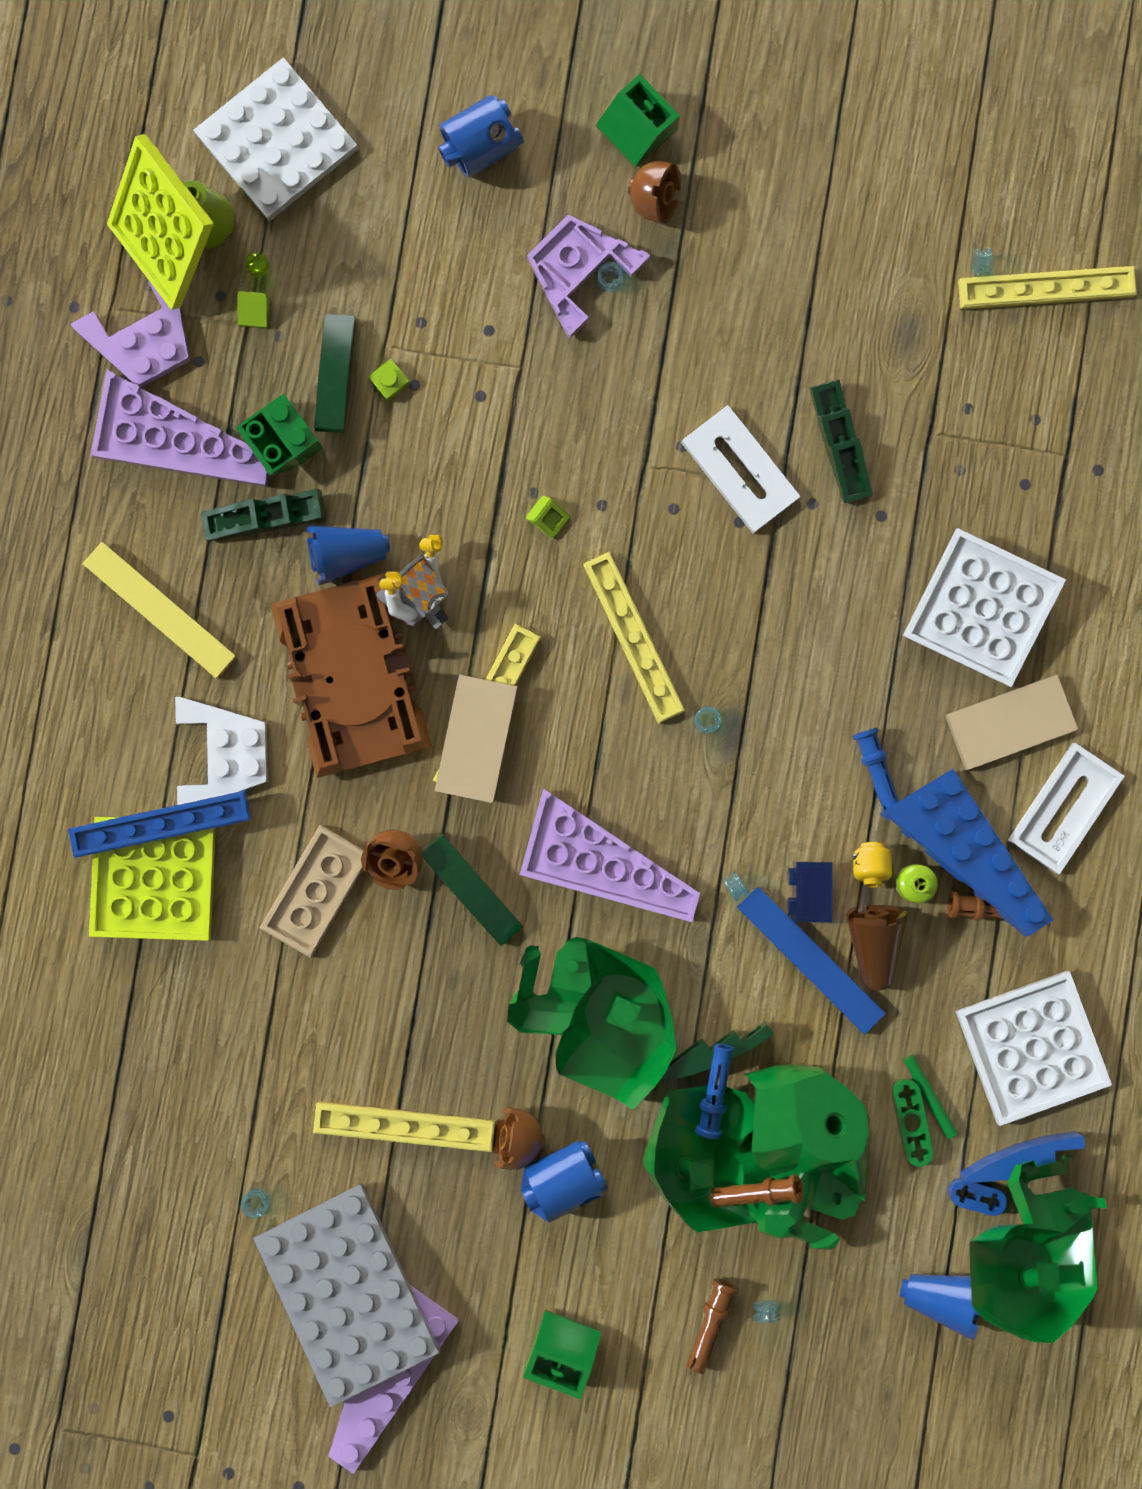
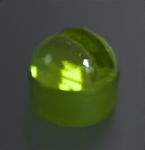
M252 252L248 254L245 260V267L251 276L260 278L268 273L270 264L263 253ZM257 258H261V259H259V260L254 264V266H253L252 268L250 267V265H251Z

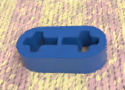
M957 1178L948 1187L949 1198L961 1208L990 1216H997L1007 1206V1200L1003 1192L991 1185L980 1182L966 1183L961 1178ZM966 1185V1189L973 1193L974 1197L963 1196L962 1200H960L956 1190H962L963 1186ZM994 1193V1197L999 1201L998 1204H992L991 1208H989V1205L985 1201L980 1200L981 1196L991 1198Z

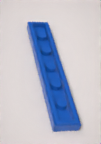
M244 790L68 828L73 856L78 858L252 820L247 791Z
M758 886L737 906L864 1035L886 1014Z

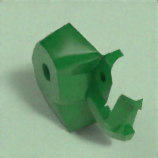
M574 937L566 941L564 946L556 952L547 994L536 995L533 990L541 953L539 946L530 945L526 947L520 961L523 971L519 991L515 993L509 1003L507 1022L520 1033L561 1035L555 1052L556 1069L559 1076L562 1075L609 1095L633 1110L663 1077L676 1051L673 1018L662 981L656 969L587 938Z
M785 1064L744 1074L751 1080L756 1089L752 1152L735 1154L733 1156L737 1158L743 1167L751 1172L770 1175V1177H774L776 1180L789 1179L791 1175H798L802 1180L804 1197L801 1203L783 1201L775 1206H770L765 1202H760L755 1214L759 1232L774 1239L792 1237L809 1243L811 1249L831 1250L836 1248L840 1238L831 1231L805 1222L803 1215L808 1207L843 1220L847 1217L855 1216L860 1201L866 1200L870 1157V1118L862 1101L845 1085L819 1067Z
M708 1086L668 1091L653 1125L642 1161L658 1192L675 1213L696 1233L756 1223L755 1214L760 1202L714 1208L710 1201L711 1189L715 1187L763 1183L766 1178L770 1177V1175L751 1172L743 1167L737 1158L733 1156L735 1154L752 1152L755 1103L746 1093L727 1086L724 1096L727 1111L722 1115L720 1126L722 1137L718 1139L705 1138L695 1133V1128L700 1123L702 1112L700 1102L703 1098H706Z
M1064 1155L1061 1161L1036 1165L1034 1160L1016 1164L1007 1184L1023 1224L995 1226L969 1241L972 1307L989 1323L1021 1339L1034 1343H1054L1077 1321L1092 1301L1097 1290L1091 1210L1107 1208L1105 1199L1079 1192L1073 1187L1036 1195L1028 1187L1031 1180L1065 1174L1066 1170L1070 1167L1071 1157L1077 1155Z

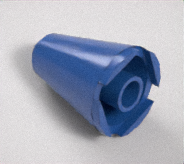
M308 526L306 528V532L312 533L313 538H307L312 570L318 571L321 577L315 579L318 586L386 559V553L390 552L388 535H382L381 530L327 526Z
M910 1274L909 1280H902L899 1297L905 1298L904 1305L968 1339H975L978 1328L976 1321L979 1319V1314L971 1305L970 1276Z

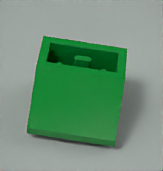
M638 74L618 92L596 123V127L630 164L636 168L678 130L680 115L641 74Z
M284 393L235 427L270 476L301 465L323 449Z
M545 1310L524 1365L523 1378L581 1400L592 1370L601 1331Z

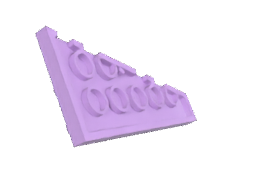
M106 370L91 450L93 458L267 487L269 474L247 443L224 433L215 426L209 425L198 419V417Z
M543 789L520 875L693 922L700 896L699 892Z
M411 1286L440 1348L457 1324L458 1318ZM434 1356L346 1399L329 1457L354 1474Z

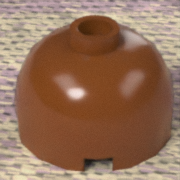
M654 161L645 164L638 170L635 177L631 178L628 185V193L631 195L633 207L644 219L652 222L667 223L671 219L678 204V200H673L675 190L680 191L681 189L679 167L666 161Z
M390 829L379 832L367 843L361 856V863L365 873L368 869L369 873L373 876L372 881L375 884L386 889L401 890L404 889L405 885H412L416 881L423 864V854L418 841L412 835L402 830Z
M506 1107L502 1111V1113H507L505 1119H498L495 1129L493 1154H499L500 1162H494L500 1169L519 1170L531 1165L538 1157L539 1152L544 1151L546 1137L545 1134H542L537 1118L525 1110Z

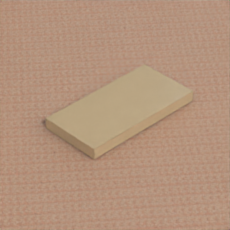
M459 674L434 791L489 803L494 802L517 686Z
M1058 675L1045 678L945 715L965 770L1078 730Z
M319 825L262 922L260 929L312 958L363 871L361 863L363 849L326 827Z

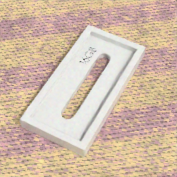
M729 405L681 441V444L753 534L801 497ZM717 438H723L761 485L766 492L764 499H758L720 450L716 448L714 441Z
M1072 743L1007 841L1055 874H1060L1124 778V775L1078 744ZM1079 777H1086L1088 783L1079 799L1053 835L1054 837L1049 842H1044L1041 838L1043 831Z

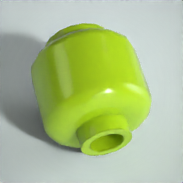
M920 864L907 865L902 868L897 874L895 881L896 890L900 897L912 903H925L932 899L938 887L937 877L934 872L927 866Z

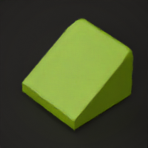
M238 291V326L268 329L270 309L268 295L265 293Z
M542 496L525 518L551 539H554L571 516L554 500Z

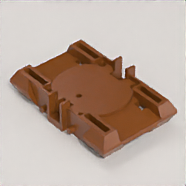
M385 573L270 604L280 642L288 647L291 659L290 662H287L288 669L294 670V673L286 675L287 679L292 681L296 698L293 699V703L299 706L303 705L305 712L300 713L301 719L308 722L311 735L307 738V744L316 778L432 747L422 708L415 705L412 700L411 692L417 690L415 682L408 684L407 677L413 675L407 649L403 644H397L398 640L403 639L402 632L394 633L392 626L394 616L389 614L388 606L378 597L377 601L383 625H376L368 593L375 591V594H377L381 590L379 583L382 579H387ZM359 611H366L367 616L360 617ZM293 613L302 647L297 646L296 638L292 635L293 627L289 614ZM303 623L305 627L312 625L313 631L305 633ZM384 632H389L387 638H381ZM302 654H305V659L303 661H299V657ZM333 678V682L329 684L328 680ZM399 690L405 691L403 697H397ZM404 702L414 738L409 740L407 739L398 704ZM320 712V719L315 720V714ZM396 721L397 726L390 728L389 722ZM320 725L324 727L332 761H328L325 748L321 745ZM333 735L334 737L341 736L342 741L335 744Z

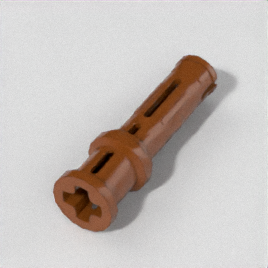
M957 892L949 894L947 902L949 918L966 916L973 917L974 920L978 921L984 919V917L1003 919L998 914V910L985 899L981 900L976 895L974 897L958 895Z
M791 1175L789 1179L780 1180L769 1177L763 1183L715 1187L711 1189L712 1193H710V1201L714 1208L765 1202L770 1206H775L783 1201L801 1203L804 1197L802 1180L798 1175Z
M719 1278L713 1279L712 1285L714 1288L709 1302H706L703 1307L706 1315L686 1365L688 1369L694 1367L692 1371L698 1374H704L706 1371L705 1369L721 1324L729 1318L730 1312L728 1310L733 1296L738 1294L739 1288L733 1283Z

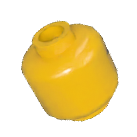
M862 843L861 848L855 850L853 854V875L855 879L864 882L865 887H881L882 882L892 877V852L886 849L883 843Z

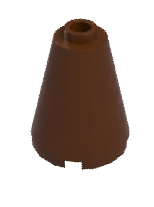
M867 905V911L858 912V907L851 908L846 913V919L862 982L868 985L871 990H885L894 980L907 923V911L904 910L900 914L899 907L888 905Z

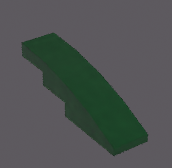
M325 315L316 396L315 431L345 432L351 389L350 375L356 326L355 316Z
M840 379L809 387L820 431L843 503L872 496L873 493L860 439L856 437L850 409L846 408Z
M317 488L292 495L281 494L261 500L250 499L201 512L206 541L252 535L327 519L322 490Z
M443 834L439 835L422 850L424 860L500 946L504 945L523 928L518 919Z
M763 1022L741 1039L734 1030L710 1047L701 1038L671 1060L667 1071L659 1082L691 1076L711 1069L715 1044L732 1046L734 1048L732 1060L755 1048L773 1036L774 1033Z

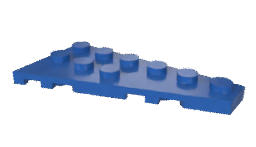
M951 769L880 813L887 821L890 819L902 829L900 832L906 837L913 838L925 849L926 854L957 880L963 881L971 887L977 897L981 900L985 899L998 910V914L1025 937L1032 935L1053 921L1049 912L954 769Z

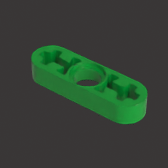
M902 1078L893 1084L891 1090L905 1158L912 1165L924 1167L933 1158V1148L922 1094L915 1082ZM907 1085L909 1089L913 1090V1093L909 1095V1100L912 1106L917 1104V1109L906 1108L901 1111V1107H907L905 1098L899 1096V1092L903 1091V1086ZM910 1114H916L920 1118L919 1127L913 1131L907 1130L904 1125L905 1118ZM908 1136L917 1137L919 1146L922 1149H926V1152L921 1154V1159L918 1160L917 1157L911 1155V1152H914L916 1147L912 1139L907 1141Z

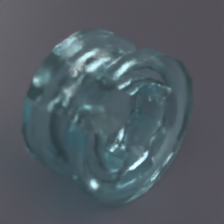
M985 248L982 252L979 249H974L972 252L973 274L979 276L981 272H984L985 275H990L993 268L991 249Z
M607 262L599 268L597 273L599 287L606 292H614L621 287L623 283V270L617 263ZM609 271L615 272L614 277L618 276V279H613L612 283H607L606 277L602 278V275H608Z
M710 706L703 707L695 714L694 725L698 731L709 734L720 727L721 715L715 708ZM710 712L714 715L712 720H716L715 725H708L704 728L700 724L703 722V720H699L700 715L706 716Z
M735 871L731 873L729 879L725 877L722 879L735 901L739 900L740 895L744 894L746 896L749 894Z
M260 1188L249 1190L241 1201L243 1213L250 1218H259L267 1211L270 1205L268 1193ZM255 1196H259L262 1199L259 1203H263V1208L251 1209L252 1203H248V1199H254Z
M762 1300L753 1303V1309L756 1310V1313L753 1315L754 1321L773 1323L781 1320L780 1314L777 1313V1310L780 1309L779 1302Z

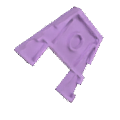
M567 215L527 255V259L561 326L570 339L588 322L589 317L569 297L609 257L632 278L650 260V255L643 250L638 251L628 246V243L620 239L616 240L603 234L601 230L573 216Z
M150 281L148 283L162 308L114 335L108 336L94 311L71 323L72 328L140 388L191 361L181 309L171 310Z

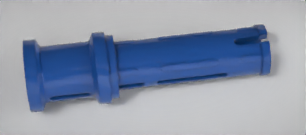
M876 727L855 734L852 737L853 740L858 742L863 756L860 760L864 766L868 767L878 799L884 811L899 802L885 762L887 752L882 750L877 735L879 729Z
M715 1044L714 1046L715 1050L706 1098H703L700 1102V1109H702L700 1123L695 1128L696 1134L710 1139L722 1137V1130L720 1129L722 1115L727 1111L724 1096L734 1048L726 1044ZM720 1065H721L722 1067H721V1072H720V1078H719V1083H718V1086H717L716 1084H717V1078H718V1073H719V1067H720Z

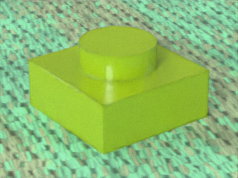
M389 359L368 376L369 380L387 402L410 384L407 377L392 359Z

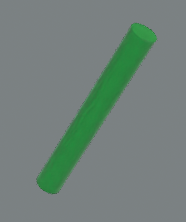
M913 1054L907 1056L903 1061L919 1086L921 1093L946 1137L951 1139L957 1136L958 1132L915 1056Z

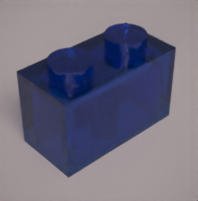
M793 861V867H788L787 872L788 885H792V897H788L787 900L788 915H792V921L832 923V862Z

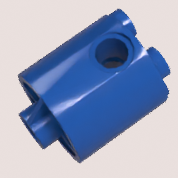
M489 95L439 124V130L445 143L438 146V150L448 168L457 164L464 176L470 178L519 149V145L524 143L520 131L516 126L512 127L508 119L511 116V112L503 99L498 100L496 96Z
M578 1140L524 1168L521 1186L523 1197L530 1211L549 1223L579 1209L591 1201L605 1196L604 1192L609 1190L602 1173H600L599 1169L594 1170L591 1165L596 1160L586 1141L580 1143Z

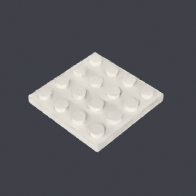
M284 58L280 59L194 129L196 136L269 222L358 150L355 141Z
M956 528L903 636L1012 687L1066 579Z
M1070 971L1061 972L955 1011L994 1118L999 1126L1112 1085Z

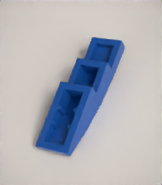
M1073 1131L1042 1136L1014 1144L990 1154L960 1171V1178L966 1183L1009 1180L1015 1165L1028 1160H1034L1036 1165L1056 1162L1055 1151L1084 1149V1136Z

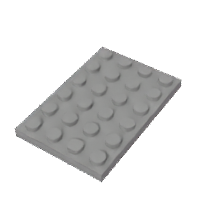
M363 1183L253 1238L329 1407L441 1351Z

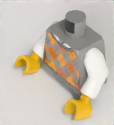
M430 534L428 538H423L419 544L420 549L426 553L424 555L420 554L400 572H386L385 576L387 579L380 581L379 586L381 590L376 596L388 606L391 616L404 620L412 626L425 617L437 629L449 618L438 606L448 595V590L442 583L438 567V554L435 553L441 551L443 539L440 535Z

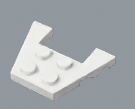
M175 697L176 724L207 723L208 785L177 786V805L244 791L268 782L267 723L182 697Z

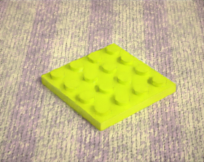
M144 134L135 136L107 225L169 308L174 310L181 308L214 223L163 158L159 150L147 135Z
M95 817L94 823L115 819L116 817ZM216 828L93 854L89 937L211 940Z

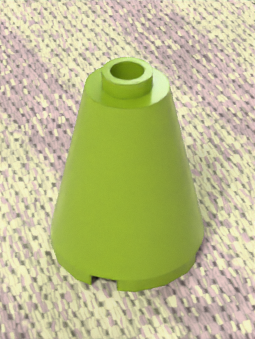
M189 180L184 182L183 184L214 223L204 248L211 249L222 245L235 228V214L232 205L223 195L198 181Z

